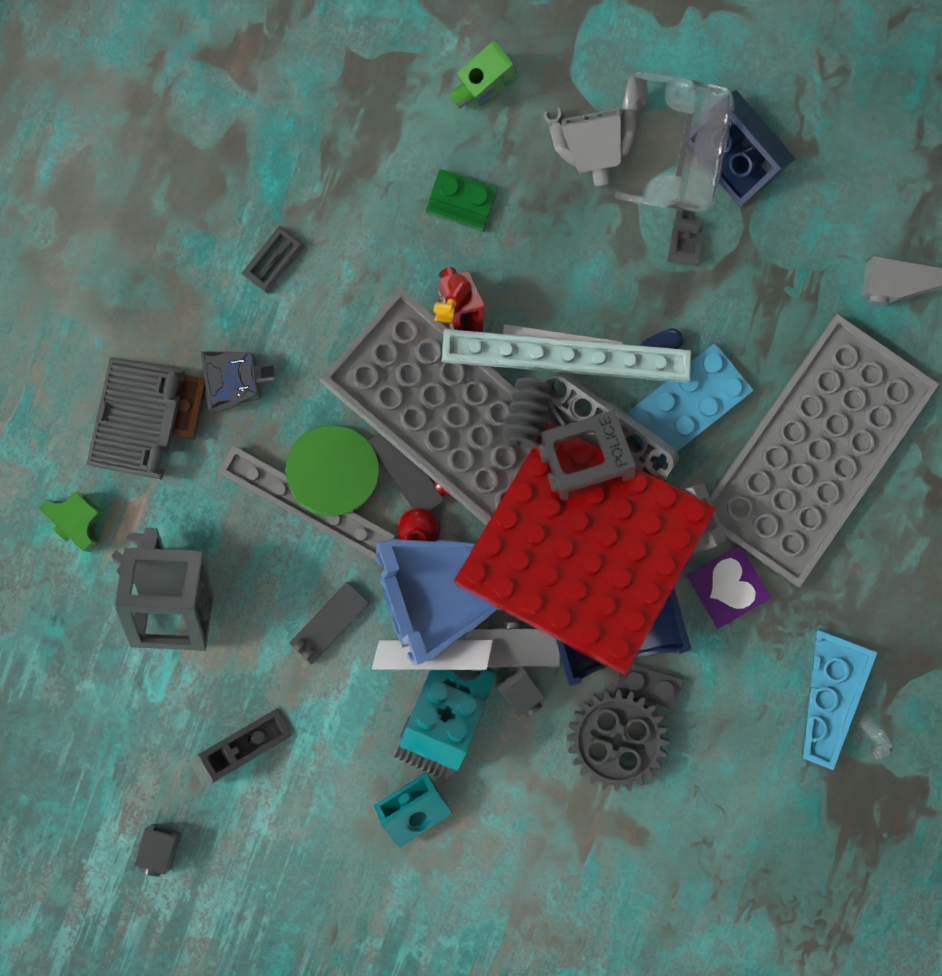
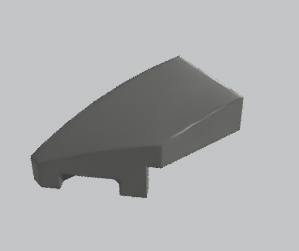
M678 200L667 261L698 266L703 233L701 232L703 224L699 219L695 220L686 210L687 205L683 201Z

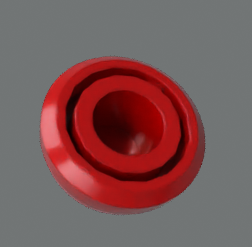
M422 508L408 510L400 517L398 522L400 540L436 542L439 538L441 531L440 522L432 512Z

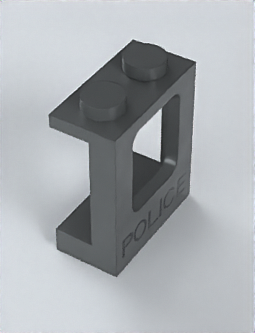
M615 410L541 432L542 444L537 445L542 462L549 463L551 473H548L549 483L553 492L559 491L561 500L568 499V492L618 476H621L622 481L635 478L636 465ZM589 432L594 433L598 439L605 462L573 474H564L556 456L554 444Z

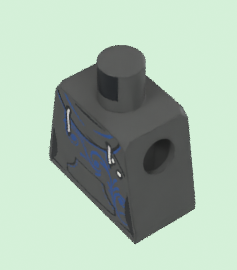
M201 351L208 410L213 413L256 401L261 398L260 384L276 382L274 364L257 366L256 358L251 352Z

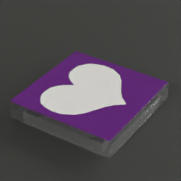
M739 545L685 575L716 629L723 627L771 599L743 548Z

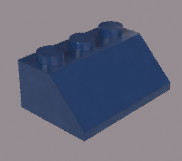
M737 90L721 97L681 138L740 207L796 160Z

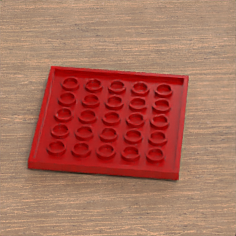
M547 423L542 432L556 427ZM538 437L536 442L542 444V437ZM576 437L557 442L553 446L561 470L567 475L601 465L605 462L602 450ZM532 448L455 577L454 584L626 676L713 517L716 507L638 468L635 471V478L622 481L621 476L570 491L568 492V499L561 500L559 491L553 492L549 483L548 473H551L549 463H543L538 448Z

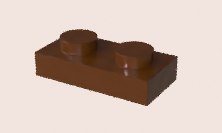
M185 374L184 382H178L176 395L180 396L172 436L195 440L206 392L204 378Z

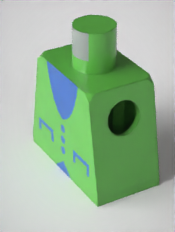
M493 40L458 71L457 75L462 84L449 93V96L459 109L473 98L481 106L517 80L519 75L514 64L497 42ZM479 79H483L479 84H475Z

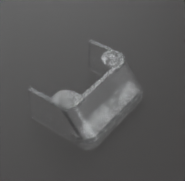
M637 71L636 78L644 82L666 85L665 99L667 104L676 111L687 112L676 176L659 175L653 178L649 183L646 197L628 193H615V199L694 212L709 210L715 204L734 108L733 94L727 88L718 85Z

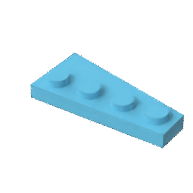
M816 630L803 759L834 770L877 652Z

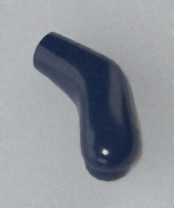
M670 328L645 339L640 346L679 349L683 345L684 340L679 330Z

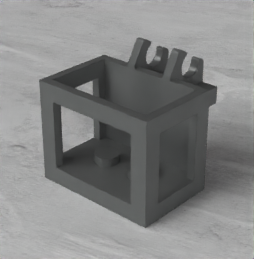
M145 528L144 533H130L127 536L128 541L134 542L137 548H124V554L115 550L112 554L113 561L120 564V567L117 569L120 577L114 606L130 647L206 651L214 593L203 552L164 549L158 528ZM133 584L136 586L138 595H131ZM149 613L183 615L189 636L146 634Z

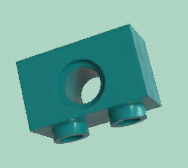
M427 772L373 805L381 825L399 848L453 814L444 795Z

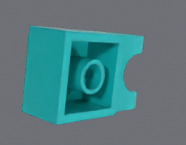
M487 667V670H482L477 678L463 680L457 677L452 670H430L399 747L458 771L470 745L497 671Z

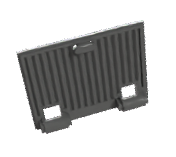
M110 358L86 465L162 480L165 470L160 468L163 453L168 454L180 401V396L176 395L178 382H184L185 371ZM164 378H165V379H166V382H165L164 391H163V393H161V391H162V386H163V382H164ZM148 451H150L148 464L146 466L145 464L147 460Z

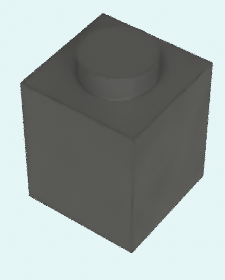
M153 824L145 828L134 866L142 868V873L154 877H160L161 874L165 875L172 867L181 832Z

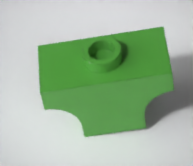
M74 492L68 500L62 503L46 499L38 508L56 525L53 530L65 541L71 539L82 551L91 552L99 544L94 531L96 524L105 514L83 493Z

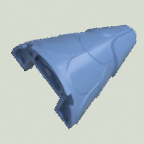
M390 539L389 541L377 544L378 565L384 564L380 581L387 608L402 647L409 646L411 652L407 653V656L414 665L430 661L463 634L471 632L497 609L501 610L454 584L455 577L476 543Z

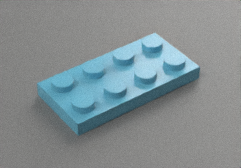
M714 343L691 361V375L688 383L666 381L627 412V414L671 444L678 452L754 390ZM631 435L632 439L642 449V439L637 435ZM662 454L657 462L661 465L667 460V457Z

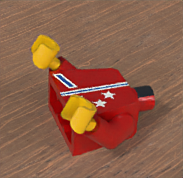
M454 267L443 269L439 273L438 302H435L433 309L434 313H436L434 321L445 322L446 328L450 330L483 332L485 305L470 273H457Z

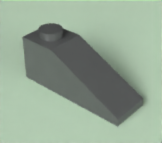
M275 709L188 761L204 788L289 738L292 734L279 711Z

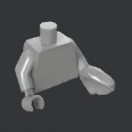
M641 75L629 77L622 104V113L620 108L565 118L562 110L556 107L558 117L550 120L549 113L547 111L544 112V118L551 126L550 133L555 151L568 165L576 166L578 172L592 171L593 182L596 186L612 182L610 167L620 165L621 157L627 155L637 134V116L644 110L648 99L646 80Z

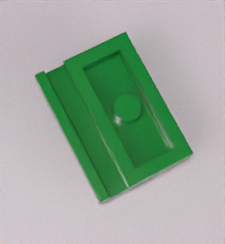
M439 169L428 206L426 207V213L484 232L498 188Z

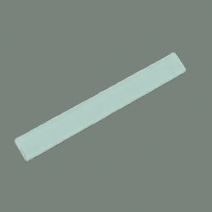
M444 329L441 362L682 383L690 381L691 350Z

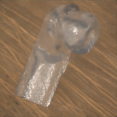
M869 714L861 717L857 721V725L875 744L871 747L872 755L878 760H884L887 755H891L893 752L891 741Z

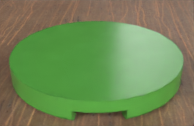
M324 425L307 431L292 445L286 460V480L292 496L301 506L312 513L333 517L334 515L347 514L358 510L367 503L373 495L378 482L379 463L373 447L361 434L344 426Z

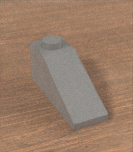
M874 256L866 263L861 298L869 299V303L872 305L887 306L888 303L942 289V268Z

